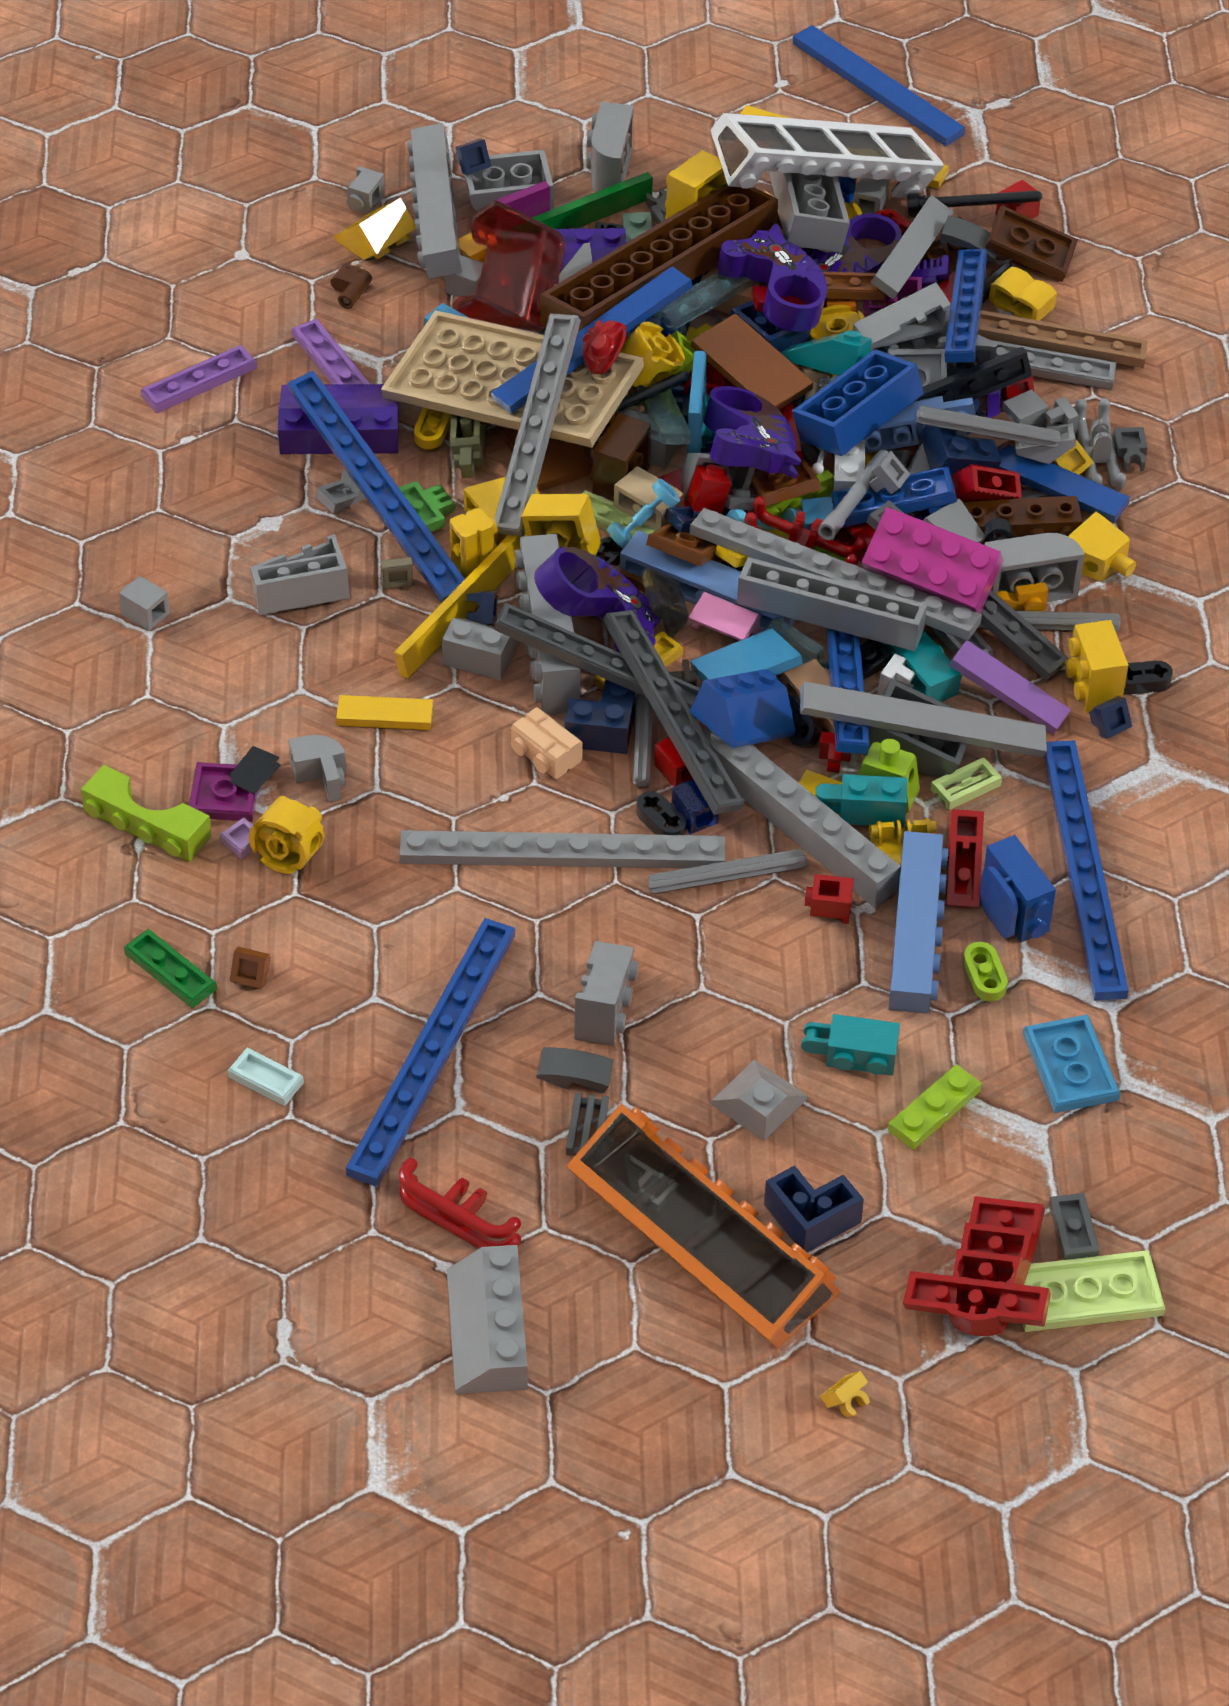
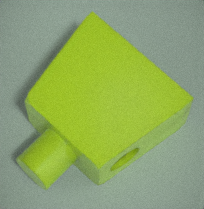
M886 739L882 743H872L858 775L907 778L906 812L909 813L920 791L916 756L913 753L900 750L899 742L894 739Z

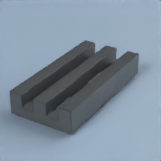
M575 1093L566 1155L575 1156L589 1140L594 1108L600 1109L597 1130L606 1121L609 1096H602L601 1100L595 1099L596 1095L589 1094L588 1098H583L582 1093ZM581 1107H587L580 1148L575 1147L580 1110ZM604 1133L595 1142L594 1149H589L583 1157L593 1158L602 1150Z

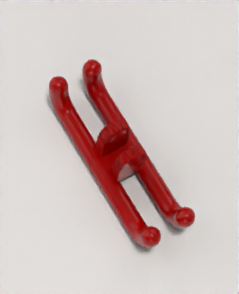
M761 496L754 499V513L748 512L744 518L745 524L761 529L756 524L758 518L767 526L789 534V541L799 543L810 549L818 546L839 556L846 557L844 562L857 565V556L864 552L867 545L863 538L857 539L852 546L842 544L833 539L825 540L818 533V528L823 520L816 518L810 530L803 527L805 521L804 512L799 510L794 522H789L769 513L765 508V499Z
M408 1158L403 1162L399 1169L400 1197L403 1204L409 1209L478 1249L491 1246H519L521 1236L515 1233L521 1226V1221L518 1217H511L502 1225H493L475 1215L484 1204L488 1194L487 1191L477 1188L459 1206L458 1203L468 1191L470 1184L468 1180L462 1177L461 1179L459 1178L456 1184L443 1197L418 1182L417 1176L413 1174L418 1166L414 1158ZM491 1239H504V1240H502V1241H494V1240H491Z

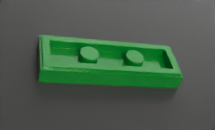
M149 928L124 946V954L192 1009L217 990L214 980Z

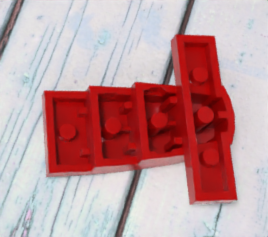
M974 1196L969 1223L965 1222L961 1249L956 1251L953 1276L910 1271L903 1300L905 1309L947 1314L956 1329L973 1336H992L1003 1333L1008 1322L1045 1327L1051 1298L1050 1289L1024 1285L1041 1230L1045 1212L1043 1204Z

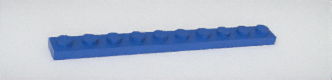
M312 370L288 382V391L407 556L411 557L412 563L442 603L465 578L316 373Z
M1076 741L1046 742L1047 752L1044 755L1093 998L1094 1001L1127 999L1129 989Z
M484 918L346 1167V1176L376 1187L379 1186L515 937L514 927Z

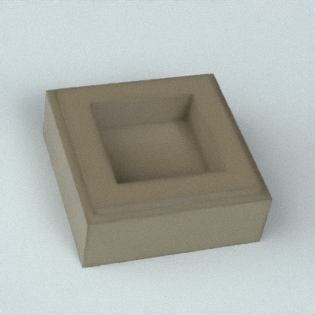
M411 557L381 560L383 589L413 586V564Z

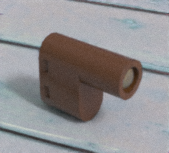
M343 264L330 282L335 290L342 292L338 297L339 304L345 309H351L372 282V276L364 269Z

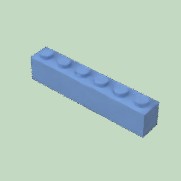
M637 530L620 552L621 569L664 587L665 593L696 605L702 594L706 592L758 613L761 632L773 628L784 638L796 621L792 618L737 604L738 578L741 571L714 560H710L700 567L646 545L649 534Z
M904 831L889 1010L929 1013L930 1000L937 1001L939 981L932 980L933 973L939 974L941 954L934 953L935 946L941 947L943 927H937L936 924L937 920H943L945 900H938L939 893L945 894L947 874H940L941 867L947 868L949 848H942V834Z

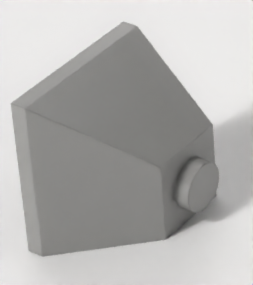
M754 1059L711 1101V1105L765 1141L807 1100L808 1095Z

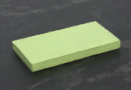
M1149 1250L1033 1263L1030 1266L1024 1284L1049 1288L1051 1292L1045 1327L1023 1324L1025 1332L1160 1317L1165 1314V1305Z

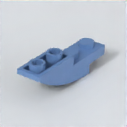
M939 396L913 402L864 439L865 453L919 445L918 438H920V434L925 427L924 424H919L916 421V413L919 406L975 415L973 398L943 402V397Z

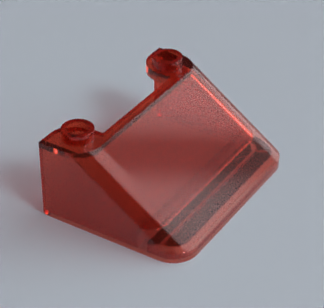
M495 200L472 217L470 227L474 242L487 246L477 293L472 294L470 297L460 296L453 302L452 308L472 319L511 328L540 331L546 327L540 322V294L558 283L565 251V240L557 230Z

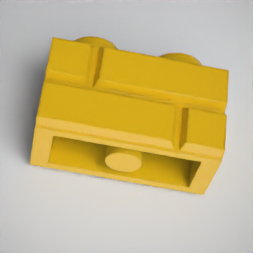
M479 507L466 512V515L460 514L450 518L451 560L465 579L497 547L494 541V534L498 532L497 524L492 516L488 517L483 509Z

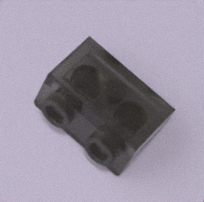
M647 568L641 578L651 611L655 616L662 619L667 636L674 638L677 632L685 627L689 618L679 582Z

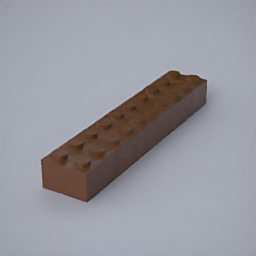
M726 183L541 293V324L547 327L550 313L576 315L581 320L578 330L580 331L672 266L692 281L718 264L721 246L725 241L749 239L756 234L757 230L770 231L772 226L778 222V199L755 187H731Z

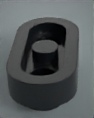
M788 694L791 709L793 708L792 715L796 729L794 736H790L788 739L794 745L810 748L818 742L821 736V725L815 716L800 714V699Z

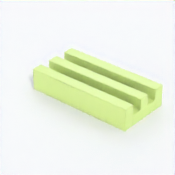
M983 757L957 769L950 775L946 774L932 781L931 791L934 794L938 793V799L941 802L945 801V807L951 810L1000 787L1002 777ZM982 771H985L984 773H982V774H980V775H978V776H975V777H973V778L971 777V776L976 775V774H978V773H980V772H982ZM961 782V784H958V785H956V786H954V787H952V788L946 790V788H948V787H950V786H952V785H954V784H956V783Z

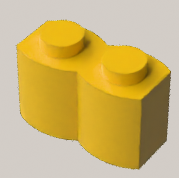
M1010 267L991 284L989 300L1001 310L1012 312L1016 317L1038 321L1042 320L1055 308L1057 292L1051 285L1040 280H1034L1026 271L1017 267Z

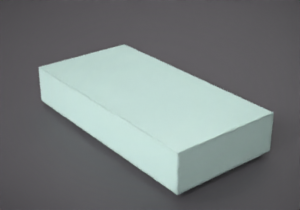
M248 1047L228 1069V1077L284 1107L304 1084L302 1075Z

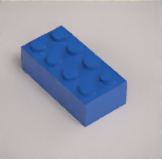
M876 349L792 411L800 440L839 456L848 453L854 446L869 437L875 430L890 421L895 415L910 406L924 394L917 364Z

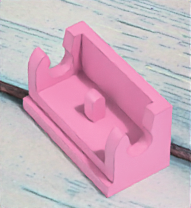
M706 592L702 594L688 617L689 622L692 623L691 628L698 630L702 625L734 638L738 642L761 631L758 613Z

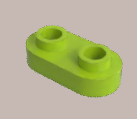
M974 942L968 945L964 951L963 965L974 993L984 1001L993 1002L1000 1000L1006 994L1008 979L996 949L985 942Z

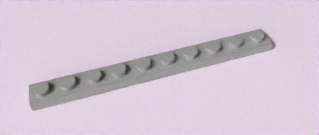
M704 508L690 524L689 534L745 556L927 604L925 625L961 639L969 640L981 623V613L886 578L883 575L865 570L854 564L844 562L825 553L810 549L799 543L789 541L770 532L755 528L744 522L734 520L715 511Z
M401 830L400 840L401 864L691 868L725 862V836Z

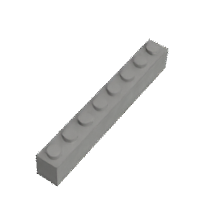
M439 123L411 129L412 140L407 141L410 155L408 158L413 186L411 190L414 200L413 209L416 218L414 222L417 232L416 241L419 250L417 253L420 268H426L429 279L462 272L459 236L449 145L444 125Z
M709 728L703 731L741 798L835 876L854 878L853 890L870 905L876 908L898 892L901 866L752 744L732 748Z

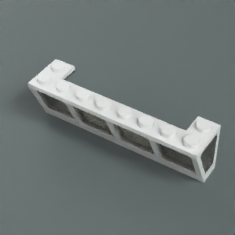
M723 113L710 130L727 184L731 187L753 188L765 171L800 173L804 175H826L829 177L843 176L850 178H872L875 180H897L899 182L891 190L892 196L907 199L908 193H921L944 166L939 157L908 127Z

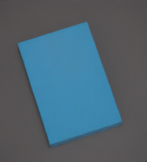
M694 351L688 412L689 453H701L706 402L705 351Z
M773 628L690 661L691 670H695L696 675L702 681L761 669L769 670L778 675L803 664L801 654Z
M1088 1014L1024 1027L1023 1036L1054 1113L1119 1101L1121 1093Z

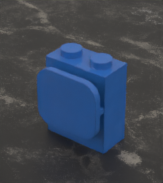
M1016 835L988 845L980 889V902L985 914L1004 938H1009L1015 934L1020 942H1024L1031 938H1039L1046 932H1049L1056 893L1054 886Z

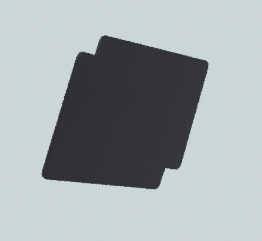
M252 746L229 775L232 778L230 782L255 794L280 767L281 764L277 763L279 757Z

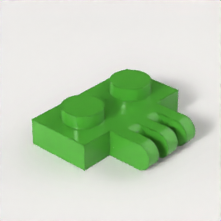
M415 481L399 487L430 532L445 527V517L443 515L453 512L457 507L442 485H436L423 490L420 484Z

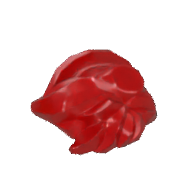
M599 320L593 328L589 327L588 332L582 337L583 360L587 369L592 374L603 375L613 365L626 339L627 328L624 324L613 320L603 324Z

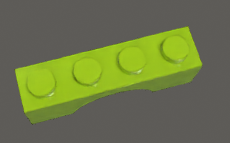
M104 764L81 788L83 809L90 816L101 818L111 823L115 828L121 831L125 830L139 837L145 843L154 844L164 849L174 857L178 856L190 862L212 837L209 815L184 803L166 810L143 808L132 800L130 777Z

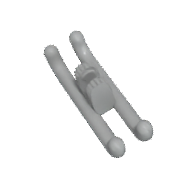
M1107 398L1099 401L1098 419L1092 422L1089 436L1086 422L1087 402L1084 399H1079L1075 403V411L1079 415L1077 438L1080 445L1094 462L1084 471L1085 477L1102 485L1103 478L1097 473L1095 463H1106L1111 486L1114 490L1120 491L1126 484V475L1120 472L1109 418L1110 401Z

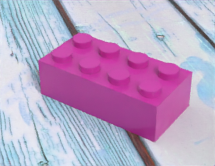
M886 507L861 563L865 570L883 575L886 578L981 613L1002 566L1003 558L1001 551Z

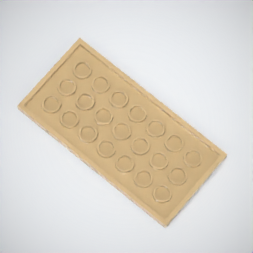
M435 310L381 388L382 396L386 399L519 430L525 405L511 414L493 400L491 392L538 360L544 335ZM619 352L611 368L603 375L592 374L587 369L585 363L566 375L550 438L592 448L644 367L643 357Z

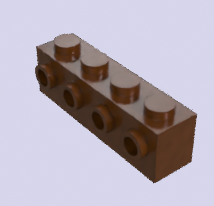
M1077 496L962 501L983 533L985 524L996 518L1009 521L1016 537L1042 533H1059L1069 536L1083 522ZM1000 532L997 533L998 538L1003 536Z

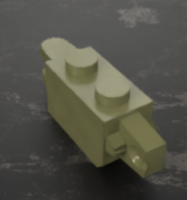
M451 414L450 446L455 468H460L462 478L474 477L475 467L485 466L487 422Z

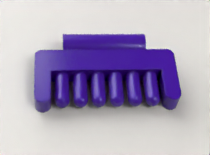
M942 256V267L940 258L936 259L935 267L934 260L929 259V268H927V260H922V269H920L919 262L910 277H922V289L935 282L939 285L938 280L948 279L950 275L948 256Z

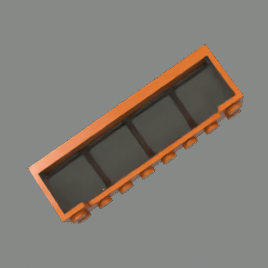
M620 1103L566 1167L771 1344L778 1348L837 1297L840 1291L833 1283L836 1277L815 1256L811 1257L798 1244L794 1243L790 1247L781 1239L785 1234L773 1223L768 1221L766 1225H763L757 1220L756 1217L759 1215V1212L749 1203L743 1200L738 1204L730 1196L734 1191L724 1182L717 1179L713 1183L705 1175L709 1171L699 1161L692 1158L688 1162L680 1154L684 1150L670 1137H667L665 1141L658 1137L656 1133L659 1129L641 1110L634 1106L630 1111Z

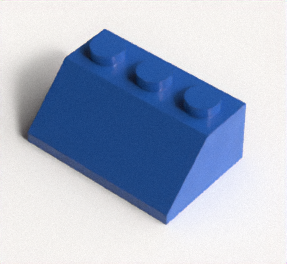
M765 669L703 680L690 710L692 715L732 748L794 736L796 731L787 688L776 679L777 677L774 673Z

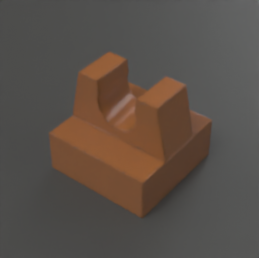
M238 946L233 953L230 981L262 989L266 984V977L269 971L270 954Z

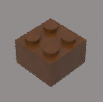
M618 413L613 422L606 425L602 438L599 442H595L590 452V458L593 459V467L590 472V480L593 481V494L614 501V485L637 466L648 471L650 468L651 423Z

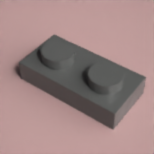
M1079 1193L1050 1197L1049 1208L1063 1260L1099 1256L1100 1250L1085 1194Z

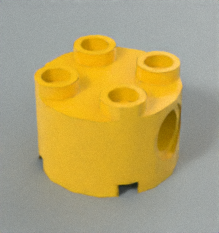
M642 322L624 341L620 350L621 353L643 357L644 367L633 383L635 387L640 385L647 387L672 376L685 361L684 353L677 341L670 334L667 337L660 332L663 328L652 322Z
M279 796L250 828L248 836L250 847L254 854L258 850L263 856L260 861L265 866L279 873L292 874L297 869L301 870L323 844L325 835L323 825L321 824L322 815L314 807H307L296 800Z

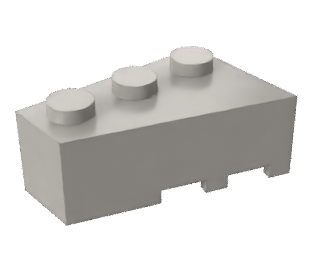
M935 282L853 324V331L860 332L864 337L872 338L871 352L875 349L887 353L888 349H937L938 339L947 334L951 303Z
M335 534L327 536V542L313 548L310 544L302 546L300 553L288 558L285 554L250 567L253 596L259 615L273 614L294 608H305L310 605L326 602L332 603L350 598L347 567Z
M595 941L587 962V974L583 975L581 979V985H583L582 993L577 992L575 996L574 1039L614 1046L617 1033L623 1034L626 1014L622 1012L624 1007H630L633 988L629 987L630 981L637 980L639 962L634 961V947Z

